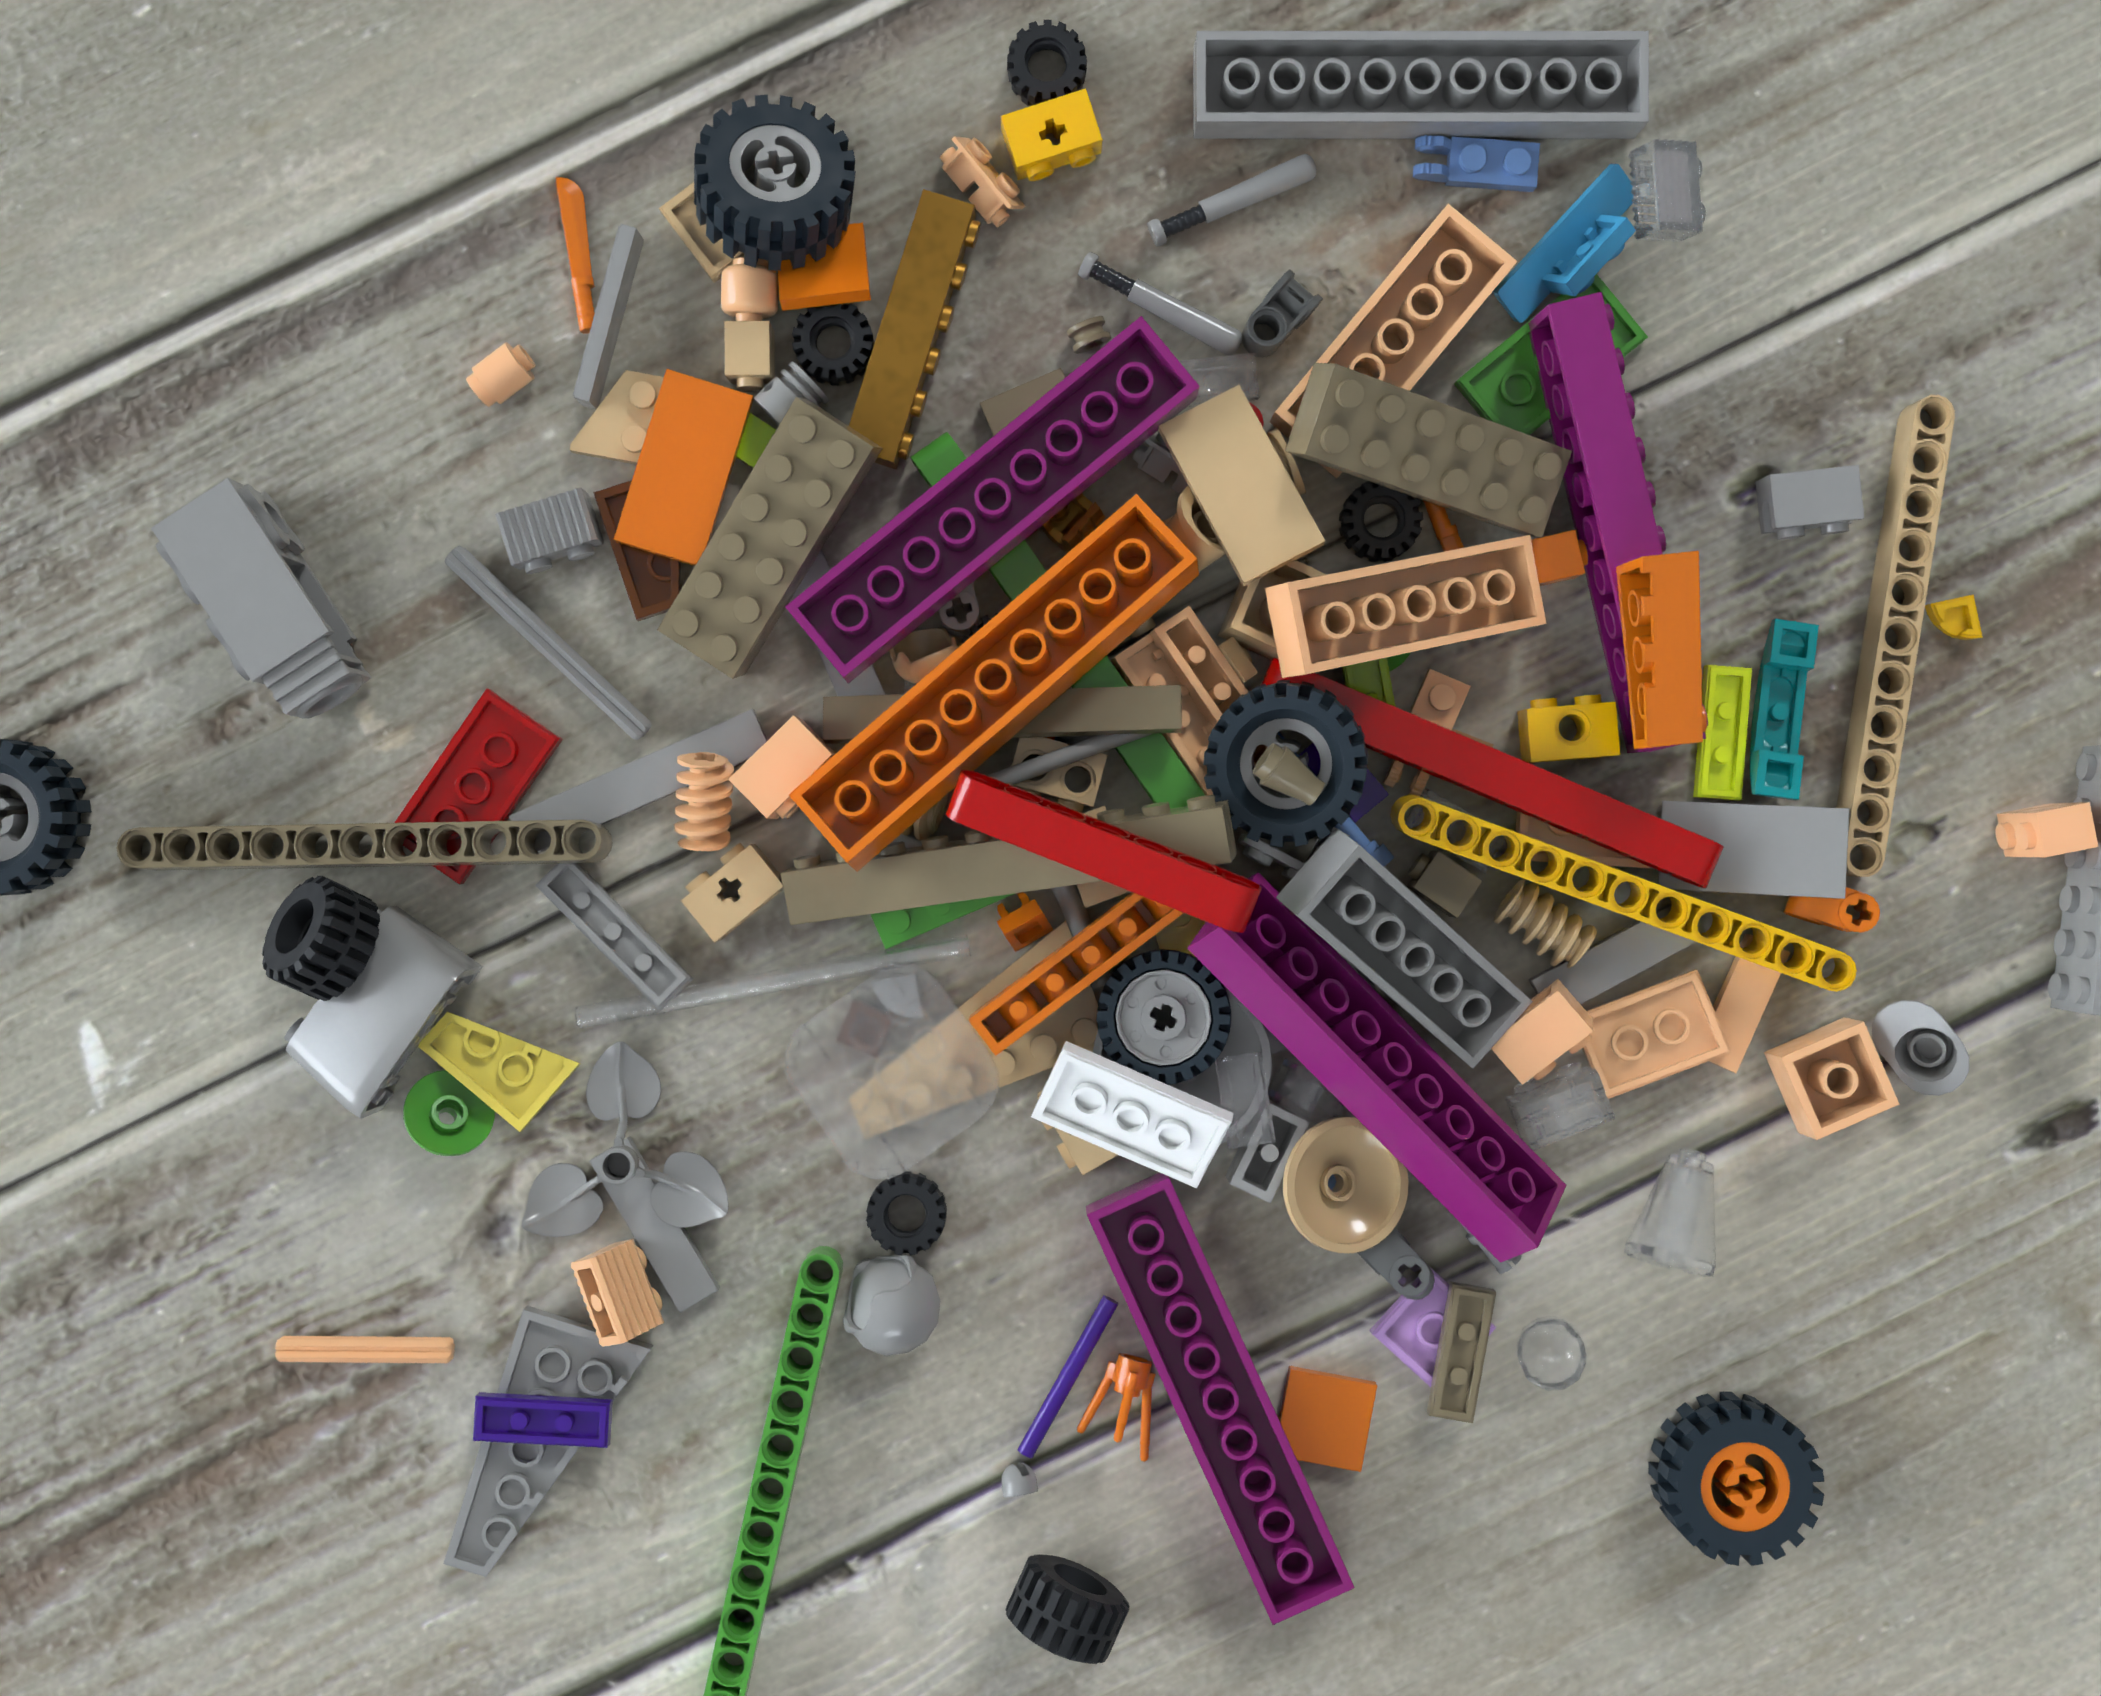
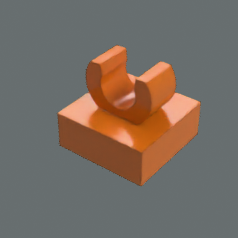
M1024 892L1017 894L1022 902V906L1011 913L1007 911L1002 903L997 905V911L1001 919L996 922L1015 952L1053 931L1051 924L1035 899L1030 901Z

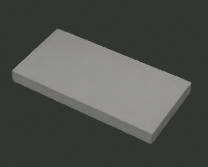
M1662 801L1661 819L1711 839L1724 846L1706 889L1686 883L1660 871L1658 884L1673 890L1845 899L1850 808Z

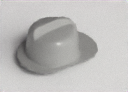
M1901 1000L1888 1004L1877 1013L1872 1024V1039L1881 1055L1910 1089L1923 1095L1939 1096L1953 1092L1963 1084L1969 1072V1055L1955 1031L1932 1006L1919 1001Z

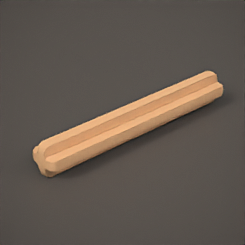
M283 1336L276 1342L275 1356L279 1362L449 1363L454 1357L455 1345L451 1337Z

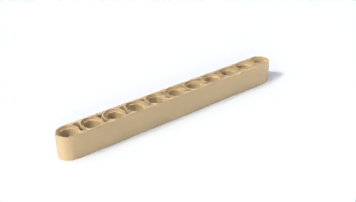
M1929 395L1905 407L1897 421L1836 808H1850L1846 876L1870 877L1882 868L1885 860L1955 420V410L1952 403L1946 397L1940 395ZM1921 409L1930 414L1932 419L1931 428L1922 424L1920 419ZM1914 453L1919 454L1925 462L1924 472H1920L1915 468L1913 464ZM1908 497L1913 498L1918 505L1916 517L1911 515L1906 508ZM1901 540L1905 541L1911 548L1909 561L1905 560L1899 552ZM1894 584L1899 585L1904 592V600L1901 605L1892 596ZM1888 627L1893 629L1897 635V644L1894 649L1885 640V633ZM1882 671L1890 678V688L1887 692L1881 690L1878 685V677ZM1875 715H1878L1883 721L1884 729L1879 737L1871 729V721ZM1869 758L1875 762L1877 768L1876 775L1872 780H1869L1864 773V765ZM1862 802L1870 810L1869 819L1865 824H1862L1857 817V809ZM1855 846H1858L1863 853V860L1857 868L1850 861V853Z

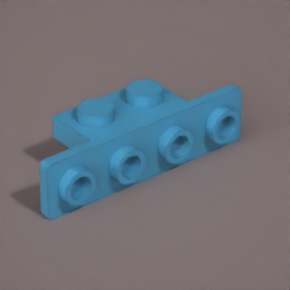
M1609 164L1494 289V296L1515 322L1523 323L1551 292L1576 297L1577 294L1591 286L1595 279L1594 276L1608 261L1614 259L1623 251L1624 243L1634 234L1636 229L1627 217H1621V215L1638 198L1639 192L1619 164Z

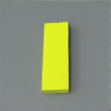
M1705 665L1703 667L1702 704L1707 713L1708 726L1705 731L1706 739H1703V742L1697 743L1693 797L1742 800L1752 668Z

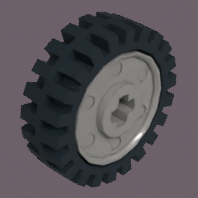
M1159 949L1144 952L1130 958L1112 973L1098 1001L1097 1024L1099 1037L1104 1045V1049L1114 1062L1168 1085L1196 1077L1217 1060L1229 1037L1232 1014L1229 997L1224 985L1196 957L1181 951ZM1164 1004L1173 1008L1171 1016L1177 1019L1174 1026L1167 1023L1165 1029L1159 1028L1156 1025L1157 1017L1152 1014L1154 1007L1161 1010Z

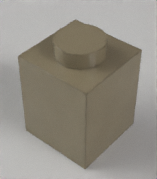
M1431 850L1428 855L1421 853L1414 861L1407 873L1412 879L1406 887L1449 917L1458 918L1483 881L1442 852Z

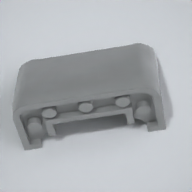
M390 906L384 911L377 910V913L380 914L379 935L372 956L356 981L338 997L333 996L327 1001L318 1000L306 1018H299L284 1037L289 1042L286 1052L343 1107L360 1119L377 1113L385 1107L394 1094L388 1087L396 1084L400 1079L398 1073L445 1006L452 1004L457 998L454 994L458 992L464 982L470 985L483 967L398 906Z

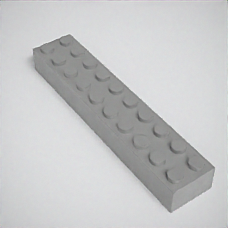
M1197 31L1193 48V139H1415L1425 135L1445 136L1449 139L1452 136L1482 139H1634L1649 122V31Z

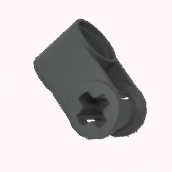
M1290 269L1276 282L1265 296L1263 302L1251 314L1242 332L1244 348L1255 357L1263 358L1276 352L1295 329L1297 330L1310 317L1323 300L1319 294L1313 296L1294 279L1295 273ZM1258 324H1266L1274 331L1275 338L1269 341L1261 340L1256 336L1253 327Z
M1396 1228L1377 1245L1365 1251L1357 1252L1378 1275L1381 1274L1397 1292L1407 1299H1423L1434 1288L1435 1278L1433 1271L1410 1247L1411 1244ZM1410 1268L1416 1272L1420 1268L1422 1269L1418 1275L1422 1281L1419 1287L1415 1288L1409 1284L1404 1288L1403 1285L1407 1281L1403 1274L1405 1270Z

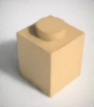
M724 321L726 378L731 384H737V389L762 390L764 384H768L775 377V331L770 321Z

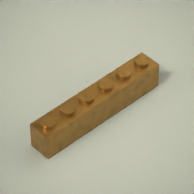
M923 189L849 423V427L883 448L874 463L896 470L899 460H907L910 455L914 441V434L908 433L913 416L918 418L922 416L928 392L922 391L926 375L934 376L941 355V350L935 348L940 331L947 333L951 325L954 307L949 306L953 289L960 291L963 286L968 265L962 263L966 247H975L981 227V222L975 220V205Z

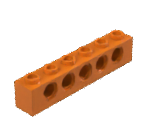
M1131 892L969 1016V1022L994 1055L997 1056L1176 920L1183 912Z

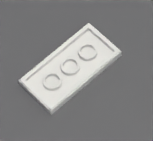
M1066 1041L1031 1117L1197 1188L1232 1123L1234 1113Z

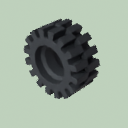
M850 303V305L836 304L807 308L808 312L805 315L800 313L796 319L798 322L797 328L793 327L792 336L794 342H792L800 365L810 377H815L816 381L822 384L827 381L832 386H839V382L846 380V383L849 384L854 381V376L857 374L862 376L866 372L865 366L869 363L875 342L868 320L864 313L861 314L858 311L857 306ZM831 326L845 329L851 337L849 350L843 356L835 359L823 356L817 349L819 334L825 328Z
M1370 481L1363 483L1346 499L1343 509L1339 514V521H1341L1339 531L1340 535H1344L1346 539L1344 544L1348 549L1352 547L1356 551L1355 555L1357 557H1367L1370 562H1377L1378 560L1386 562L1397 556L1399 557L1411 548L1415 543V539L1421 533L1422 527H1420V522L1424 520L1423 512H1419L1418 508L1421 503L1418 498L1414 499L1410 495ZM1374 504H1385L1391 507L1397 516V527L1387 537L1374 536L1365 527V512Z

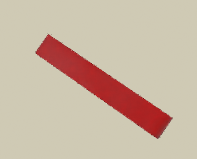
M961 770L946 812V816L957 823L1237 933H1244L1246 931L1262 890L1259 884L1248 878L971 770Z

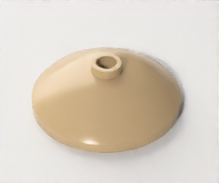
M1335 1117L1316 1124L1301 1136L1288 1157L1283 1176V1196L1287 1212L1297 1230L1308 1241L1322 1249L1349 1254L1372 1248L1392 1232L1399 1222L1407 1202L1409 1186L1407 1168L1356 1117ZM1334 1175L1336 1184L1333 1189H1330L1328 1180L1330 1176Z

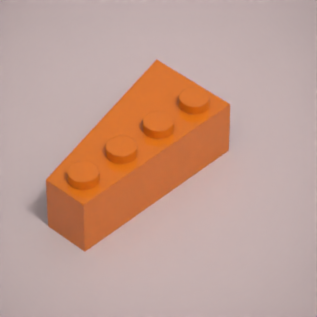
M1699 551L1642 556L1616 567L1634 749L1703 742V733L1707 728V716L1702 706Z

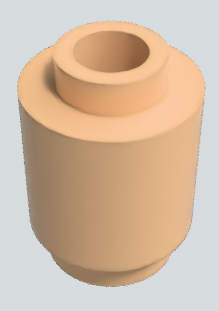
M505 342L472 367L473 373L466 380L478 398L486 406L490 407L496 402L502 404L534 380L535 377L531 369L536 365L520 344L513 348Z

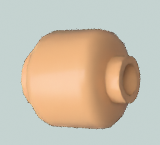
M744 257L733 259V265L726 267L721 275L722 311L729 316L735 317L736 321H763V319L770 318L777 313L779 303L778 273L774 270H768V261L758 259L756 268L745 265Z

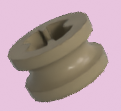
M1103 316L1086 319L1067 330L1068 338H1073L1076 342L1073 346L1074 353L1079 354L1093 350L1111 339L1110 332H1105L1102 328L1105 324Z

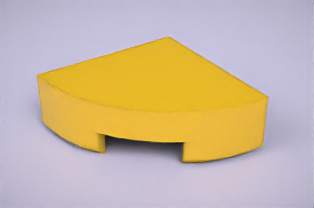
M1974 594L1925 605V610L1931 622L1944 634L1962 640L1983 638Z

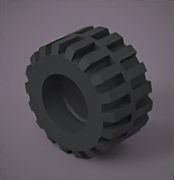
M324 876L311 877L305 880L302 885L299 884L293 889L291 894L282 902L267 930L262 950V956H264L262 965L263 969L266 970V975L276 982L317 1000L327 1001L333 996L338 997L356 981L372 956L380 930L378 929L380 914L377 913L378 907L376 903L372 902V899Z
M1035 1554L1028 1557L1005 1610L1012 1624L1025 1637L1043 1649L1072 1661L1097 1664L1105 1662L1129 1612L1130 1605L1123 1594L1111 1582L1093 1570L1062 1557Z

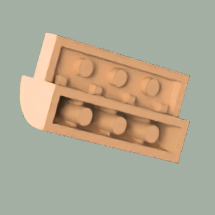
M1188 606L1116 655L1111 662L1128 686L1181 685L1182 733H1162V735L1204 794L1213 795L1212 790L1206 788L1204 779L1207 774V765H1203L1204 753L1209 745L1208 738L1222 714L1241 695L1247 694L1249 691L1194 611ZM1257 746L1254 754L1255 765L1267 749V746Z

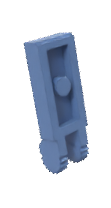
M1425 135L1415 138V150L1417 152L1447 155V166L1437 163L1415 164L1413 166V178L1445 182V186L1533 192L1537 188L1540 143L1455 136L1449 139L1445 136Z

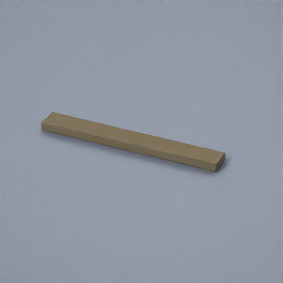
M1181 685L1069 688L1012 738L1182 733ZM904 694L823 697L822 740L825 744L849 743Z

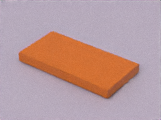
M666 369L614 536L615 542L695 566L713 534L754 401L753 395Z

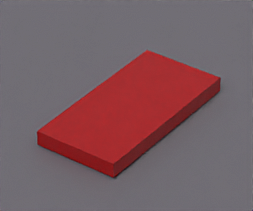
M486 688L394 823L507 821L563 739L491 689ZM413 833L408 835L403 842V846L411 852H414L417 847V839ZM458 833L452 834L447 840V850L450 855L456 854L461 848L462 841ZM498 833L493 836V838L491 839V843L498 835ZM476 865L433 867L460 885L465 883Z

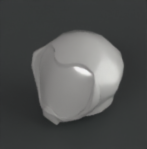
M907 1255L879 1256L860 1261L854 1268L849 1298L843 1317V1325L846 1332L853 1333L864 1348L884 1356L909 1353L928 1340L939 1319L941 1301L933 1275L916 1264L913 1257Z

